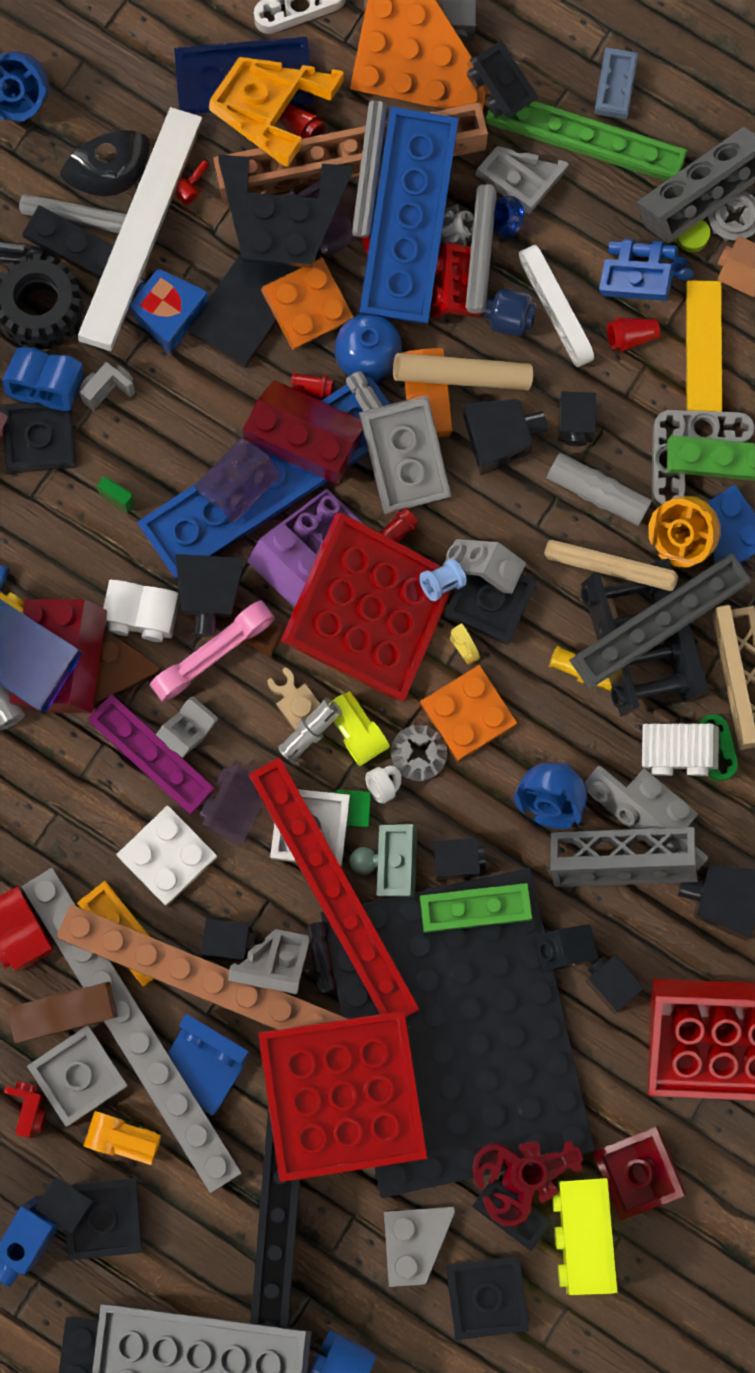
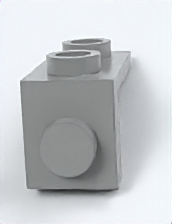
M461 539L454 541L447 551L445 560L446 562L449 559H455L461 565L466 575L481 576L501 592L510 594L513 593L526 565V562L499 542Z

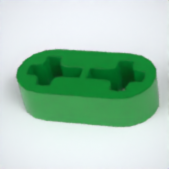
M716 714L707 715L698 724L712 723L720 728L718 750L721 760L723 762L728 761L730 764L725 769V774H721L719 769H708V777L715 782H725L734 775L738 767L729 726L721 716Z

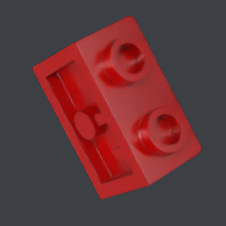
M447 242L439 247L431 299V316L433 318H440L446 313L475 318L484 314L469 313L466 309L471 247Z

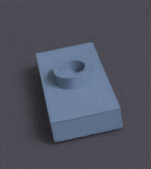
M605 47L594 114L627 119L638 59L637 52Z

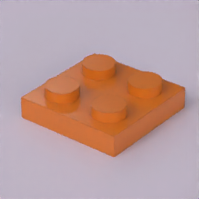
M323 258L314 261L312 268L302 267L263 286L261 289L292 350L343 326L348 319L353 318Z
M480 665L420 701L424 712L437 732L441 734L457 762L517 726L516 720Z

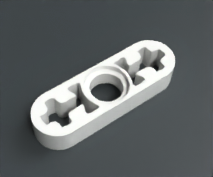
M261 0L254 8V22L257 29L262 33L274 34L337 11L344 6L346 0H319L318 6H315V0H307L310 6L304 12H296L291 8V3L294 0ZM285 4V11L287 17H284V11H281V5ZM269 11L271 15H274V21L269 22L267 18H264V12Z

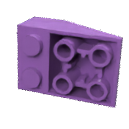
M325 489L261 537L247 561L294 608L335 513L341 512L362 523L328 489Z

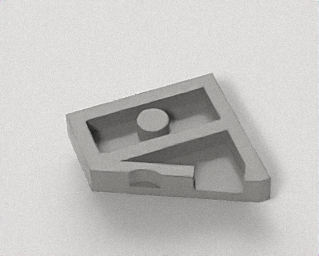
M275 929L265 937L263 943L257 944L248 951L245 961L240 965L234 963L230 966L228 981L297 994L309 949V936Z

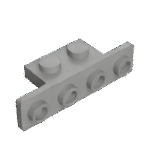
M598 766L585 781L587 792L630 829L688 827L698 815L695 810L645 768L627 788L601 766ZM672 839L665 848L671 853H688L687 839ZM644 840L649 846L653 847L650 843ZM695 846L698 871L708 857Z

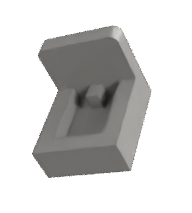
M105 362L96 374L90 373L80 386L82 390L79 392L82 402L94 411L115 386L129 397H132L135 393L134 385L131 382L133 377L121 366L118 365L114 368L108 362Z
M190 697L181 710L161 726L156 735L165 742L169 749L178 753L183 758L203 741L218 718L195 697Z

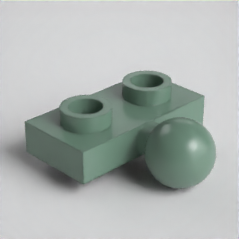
M413 824L379 825L378 854H375L372 849L367 847H360L352 852L349 863L351 869L356 874L369 875L378 868L377 896L415 897L418 826Z

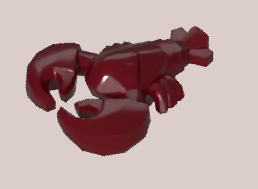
M538 1141L526 1142L518 1146L523 1157L518 1156L507 1146L496 1142L483 1146L475 1155L472 1166L473 1178L478 1188H485L483 1180L485 1170H488L490 1173L487 1181L491 1185L496 1181L502 1165L505 1164L507 1168L502 1177V1185L508 1191L518 1194V1200L502 1193H493L494 1199L500 1200L502 1203L501 1207H496L488 1195L483 1197L484 1207L490 1217L502 1226L516 1227L525 1223L530 1216L535 1192H538L540 1203H545L546 1200H550L552 1196H555L558 1193V1189L551 1181L552 1179L557 1178L568 1167L576 1173L583 1169L581 1165L583 1161L582 1153L579 1147H574L572 1141L564 1142L561 1153L554 1152L541 1155Z

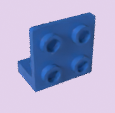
M185 1014L179 1024L182 1030L169 1049L168 1055L202 1110L214 1116L250 1058L251 1053L188 1014Z

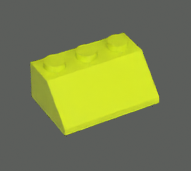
M607 1178L557 1182L558 1193L552 1196L553 1212H560L561 1227H555V1243L557 1250L563 1249L564 1264L558 1265L559 1286L566 1287V1294L617 1293Z

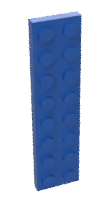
M365 377L368 381L367 386L372 387L382 405H390L373 379ZM347 384L322 400V402L359 419V412H363L356 400V393L353 394ZM364 433L347 468L369 454ZM252 446L139 520L137 524L172 576L178 581L176 554L216 556L328 482V480Z

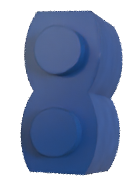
M19 347L16 349L2 380L5 394L11 398L29 403L38 402L52 409L68 411L71 410L84 380L82 363L72 356H49L36 347Z

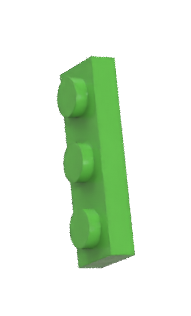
M671 436L667 439V473L755 481V443Z
M528 883L420 896L424 933L532 920Z

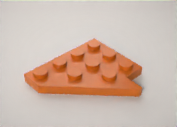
M367 0L350 85L351 90L440 109H450L480 102L482 112L486 98L483 88L481 87L476 90L466 75L469 69L467 63L472 56L436 0Z

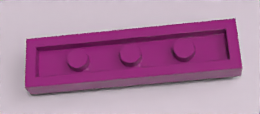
M112 694L87 719L94 728L190 816L215 791V788L176 752L169 749L164 741Z

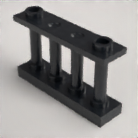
M669 558L657 560L652 564L653 566L672 570ZM598 572L593 573L581 583V598L583 604L589 609L597 640H600L638 615L613 619L608 599L647 591L651 594L653 604L678 589L676 583L674 590L668 591L633 581L603 586L600 573ZM689 624L665 639L664 644L656 645L609 677L612 686L611 699L614 706L618 707L620 717L627 716L640 707L638 699L678 691L681 693L683 703L697 700L709 692ZM666 657L671 660L675 673L674 677L633 686L628 669L629 665Z

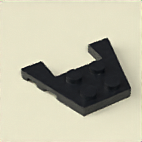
M219 154V167L243 262L312 268L332 218L341 202L345 188L351 179L353 166L322 163L318 199L247 192L250 157Z

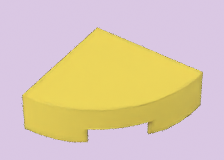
M461 623L452 629L450 640L467 665L471 666L480 660L479 652L463 624Z

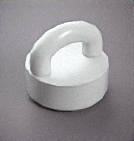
M387 766L383 769L376 767L366 773L365 781L367 787L377 802L384 804L395 798V792L398 791L401 785V773L398 768L394 766Z

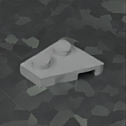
M497 146L477 168L475 176L486 184L493 185L497 192L530 214L565 174L569 164L562 160H559L558 164L538 160L539 155L516 153L512 149Z
M454 1207L384 1212L389 1287L426 1284L455 1213Z

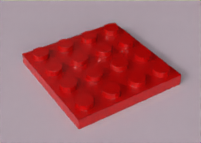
M341 512L335 513L280 642L398 702H404L451 592L449 590L443 593L437 601L430 600L421 587L420 574L427 570L432 572L442 566Z
M404 1011L258 1033L279 1182L427 1159Z

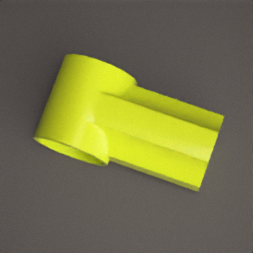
M350 691L332 700L342 711V714L333 722L344 737L343 742L359 766H362L390 748L379 727L374 721L370 722Z

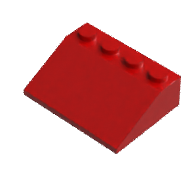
M652 978L649 1022L648 1096L755 1101V983Z

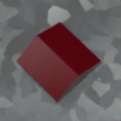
M659 1126L632 1135L593 1152L602 1177L607 1178L608 1191L621 1221L687 1195Z

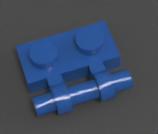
M623 239L622 242L610 241L609 254L619 255V259H605L599 287L601 296L668 301L674 269L672 264L662 262L664 259H677L678 246L666 245L664 241H653L652 244L636 243L635 239ZM634 257L649 258L648 262L632 261Z

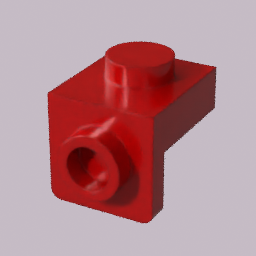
M16 1081L15 1088L5 1086L4 1093L24 1098L15 1135L33 1139L35 1132L41 1133L45 1122L46 1111L41 1110L45 1096L36 1094L38 1086Z

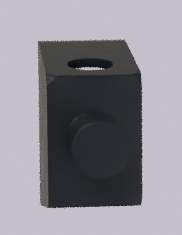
M518 399L468 403L463 406L462 416L480 476L530 454L533 445L531 435L548 431L544 412L540 411L524 416L521 402Z
M176 554L181 613L185 616H196L195 636L215 637L217 618H231L243 570L244 558Z
M709 865L704 871L702 880L698 879V882L679 884L677 896L697 901L693 915L694 918L741 940L747 941L752 937L755 925V869Z

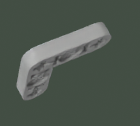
M667 410L660 413L655 419L652 430V501L655 506L660 507L666 502L665 495H659L665 488L666 478L673 477L671 480V492L677 493L673 498L684 496L685 474L667 473V469L659 463V456L667 452V444H665L666 429L660 428V426H664L666 420H670L672 426L678 427L674 429L672 436L748 443L754 432L752 419L748 415L739 412ZM701 420L709 422L713 428V433L708 437L699 436L694 431V424ZM719 421L724 422L722 429H731L734 423H740V428L746 429L741 437H735V431L724 430L722 437L717 436L720 429Z

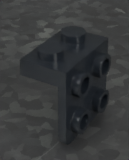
M502 40L479 56H474L468 61L469 69L466 75L476 90L481 87L488 96V99L484 102L495 119L501 116L503 121H506L539 98Z

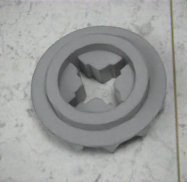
M742 191L708 215L707 222L710 223L713 234L723 237L724 241H736L738 236L745 239L748 237L752 238L755 233V198L748 192ZM743 210L739 219L741 223L738 224L735 220L725 223L729 215L728 211L736 213Z
M413 724L401 730L392 742V763L394 767L399 769L401 775L407 779L414 781L431 779L445 765L447 745L441 734L428 725ZM409 741L418 747L423 744L426 745L428 742L430 743L425 751L427 760L430 762L429 764L419 757L415 760L412 759L409 763L407 762L413 753Z

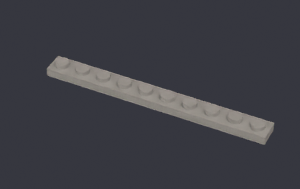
M48 869L21 886L83 988L110 982L118 1017L105 1020L104 1022L208 1191L212 1194L241 1175L242 1172L111 961L56 938L70 904L76 905L54 869Z

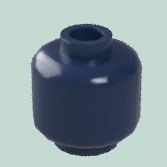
M500 289L496 293L495 298H488L484 318L490 319V327L494 332L522 336L526 330L532 329L537 305L532 303L531 296L528 293Z

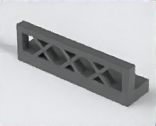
M695 827L552 832L550 871L554 887L698 882ZM672 839H687L688 853H671L665 846ZM646 840L653 846L646 854H635L629 849L636 841ZM600 842H611L617 847L609 856H599L593 851ZM575 843L581 849L573 857H559V844Z

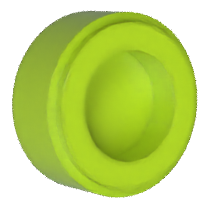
M701 220L677 237L675 241L686 252H699L708 243L710 228L704 220Z

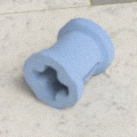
M452 558L447 560L444 566L432 572L428 570L420 574V584L426 596L432 601H437L443 593L453 588L460 589L466 585V576L461 565Z

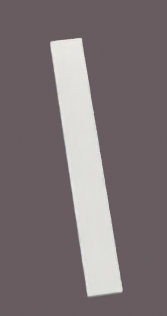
M170 107L79 331L78 341L112 351L175 193L177 183L181 178L201 128V116Z

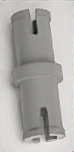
M325 698L308 718L303 717L297 723L298 728L284 743L278 746L280 753L286 759L289 758L290 762H296L298 757L313 742L317 743L323 738L322 733L342 714L340 707L334 701L331 702L329 698Z

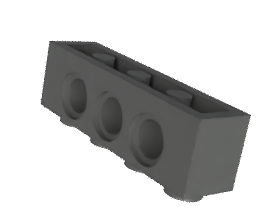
M745 127L741 128L636 203L645 227L669 244L754 184L755 133Z

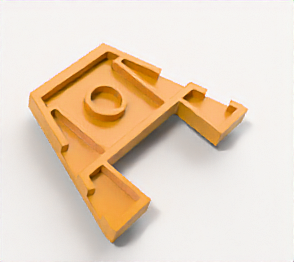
M239 57L211 97L209 110L279 163L288 167L301 148L302 137L274 127V125L298 89L331 101L343 83L344 72L332 69L331 74L315 72V67L305 65L300 70L282 68V62Z

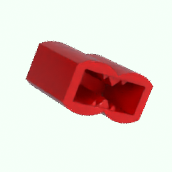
M17 886L0 896V961L5 969L11 966L18 973L55 952L23 891Z

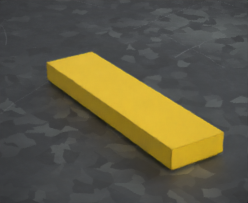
M721 281L686 282V411L722 412Z

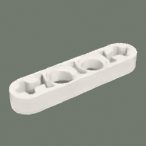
M533 245L520 251L519 258L522 267L576 367H580L593 361L594 353L540 249L537 245Z

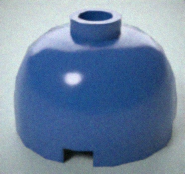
M21 51L4 52L0 54V119L25 121L39 112L48 98L50 88L48 74L41 62L31 54Z
M359 314L348 319L340 328L335 341V359L341 370L346 373V376L349 377L353 373L361 371L365 377H371L376 384L384 381V378L393 373L395 355L403 352L402 339L395 325L387 318L373 314Z
M563 762L542 763L532 767L523 776L515 791L514 802L523 814H525L527 809L531 813L538 815L533 821L550 828L566 830L572 827L573 822H577V825L581 822L587 804V789L582 778L570 765Z

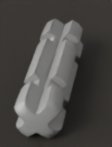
M361 371L353 373L346 379L353 394L356 393V400L363 411L383 406L372 387L367 386L368 381Z

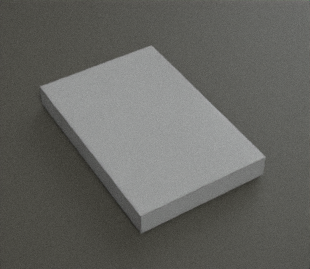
M427 395L359 412L384 514L452 497Z

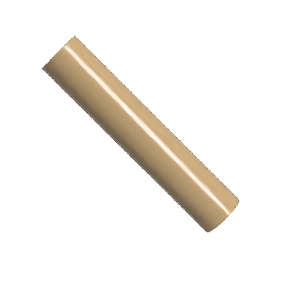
M397 353L393 363V377L395 381L529 391L533 381V367L530 363Z

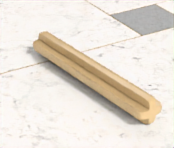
M555 540L547 542L544 552L548 560L668 591L674 590L678 580V575L673 570Z

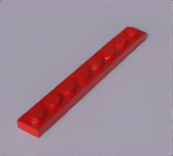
M279 757L248 774L379 1014L404 1011L406 1018L419 1011V1007L281 758Z

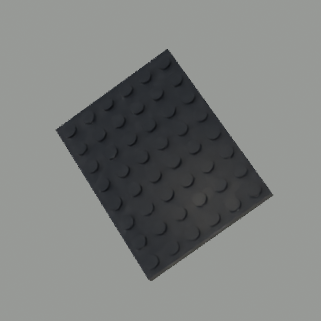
M530 868L415 892V897H390L362 903L361 905L419 1007V1011L405 1019L427 1159L374 1167L381 1198L473 1178L472 1166L475 1155L483 1146L494 1142L507 1146L520 1157H523V1154L518 1146L526 1142L532 1143L533 1141L539 1142L541 1155L554 1152L561 1153L564 1142L572 1141L574 1147H579L582 1154L595 1151L554 970L543 972L541 959L538 955L535 936L544 934L545 931ZM528 883L532 914L531 921L424 933L420 905L421 895ZM320 912L322 922H327L329 925V936H327L342 1017L353 1019L380 1015L324 912ZM505 1164L502 1165L500 1172L506 1170L507 1166ZM485 1170L483 1176L489 1175V1171Z

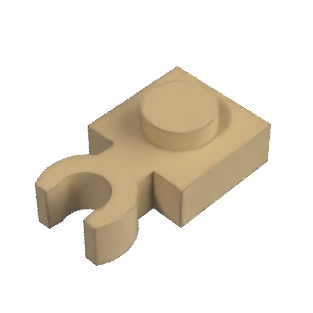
M285 667L282 671L288 681L284 686H277L271 678L267 681L269 689L274 694L283 697L281 701L276 703L277 707L292 728L296 730L298 728L297 723L303 717L308 718L320 703L306 684L296 689L294 686V675Z

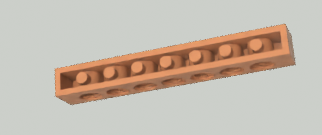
M480 102L431 112L432 114L459 118L453 157L486 150L488 132ZM388 121L385 122V126H384V134H383V142H382V150H381V157H380L379 172H380V169H381L383 149H384V143H385V136H386V129H387V123H388ZM366 126L302 139L301 148L288 167L279 163L261 148L227 155L250 157L248 193L271 195L320 184L322 163L353 166L351 178L360 175ZM219 156L213 157L223 205L229 202L219 167Z

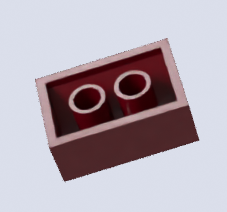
M273 380L258 398L242 429L244 442L337 485L364 433L361 419L276 380Z

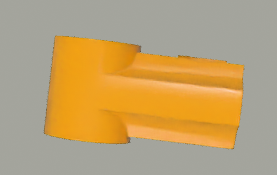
M94 1111L83 1147L111 1156L118 1154L142 1163L153 1164L162 1135L125 1124V1120Z

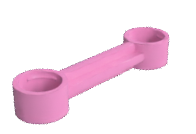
M262 600L255 602L242 611L235 618L234 623L181 663L167 668L156 676L150 683L151 688L162 702L173 699L190 685L191 680L244 640L252 638L265 630L275 620L274 615Z

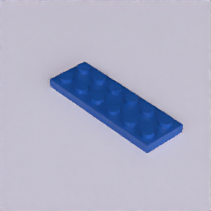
M390 107L359 314H373L389 319L420 324L428 323L459 118Z

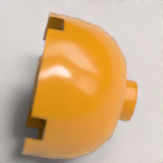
M679 496L664 502L653 512L649 522V540L651 545L655 544L656 549L660 553L658 556L661 559L669 558L670 564L674 567H690L704 561L716 549L721 537V524L715 510L706 501L698 497Z

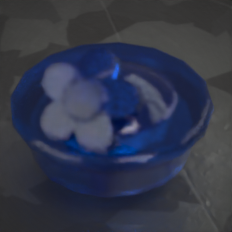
M506 196L496 200L495 212L493 214V230L495 234L501 238H509L520 230L524 220V208L516 197Z

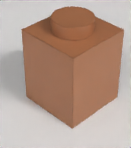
M738 236L733 248L726 245L717 263L723 267L717 280L755 297V243Z

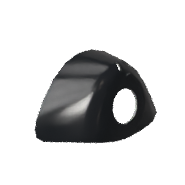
M120 130L100 135L82 145L68 158L60 171V176L70 186L90 195L105 197L122 193L134 185L142 174L148 159L149 139L145 134L133 130ZM102 144L112 145L117 153L114 161L108 164L100 163L95 158V150L98 146Z

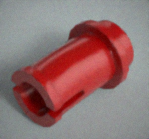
M293 372L290 384L293 385L291 388L309 396L318 397L322 401L333 394L335 380L329 378L327 374H324L323 377Z
M406 508L401 512L397 510L395 512L396 516L379 533L399 543L410 531L415 532V526L419 521Z

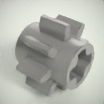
M458 205L446 208L440 243L444 245L447 242L467 246V243L472 241L474 216L467 210L460 212Z

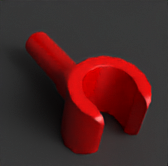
M202 160L191 176L187 179L183 178L177 183L176 197L185 206L192 203L199 194L194 185L209 166L204 160Z

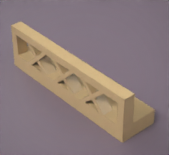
M730 605L716 607L712 613V620L739 750L755 748V706L750 703L747 690L749 681L755 684V667L751 673H748L743 669L740 656L742 648L755 655L754 606L731 610ZM747 616L750 631L743 640L736 635L733 618ZM750 636L752 638L753 646L747 643V640Z

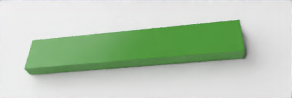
M533 101L506 121H503L501 116L495 119L491 112L488 111L485 121L486 124L667 181L682 170L688 152L687 149Z

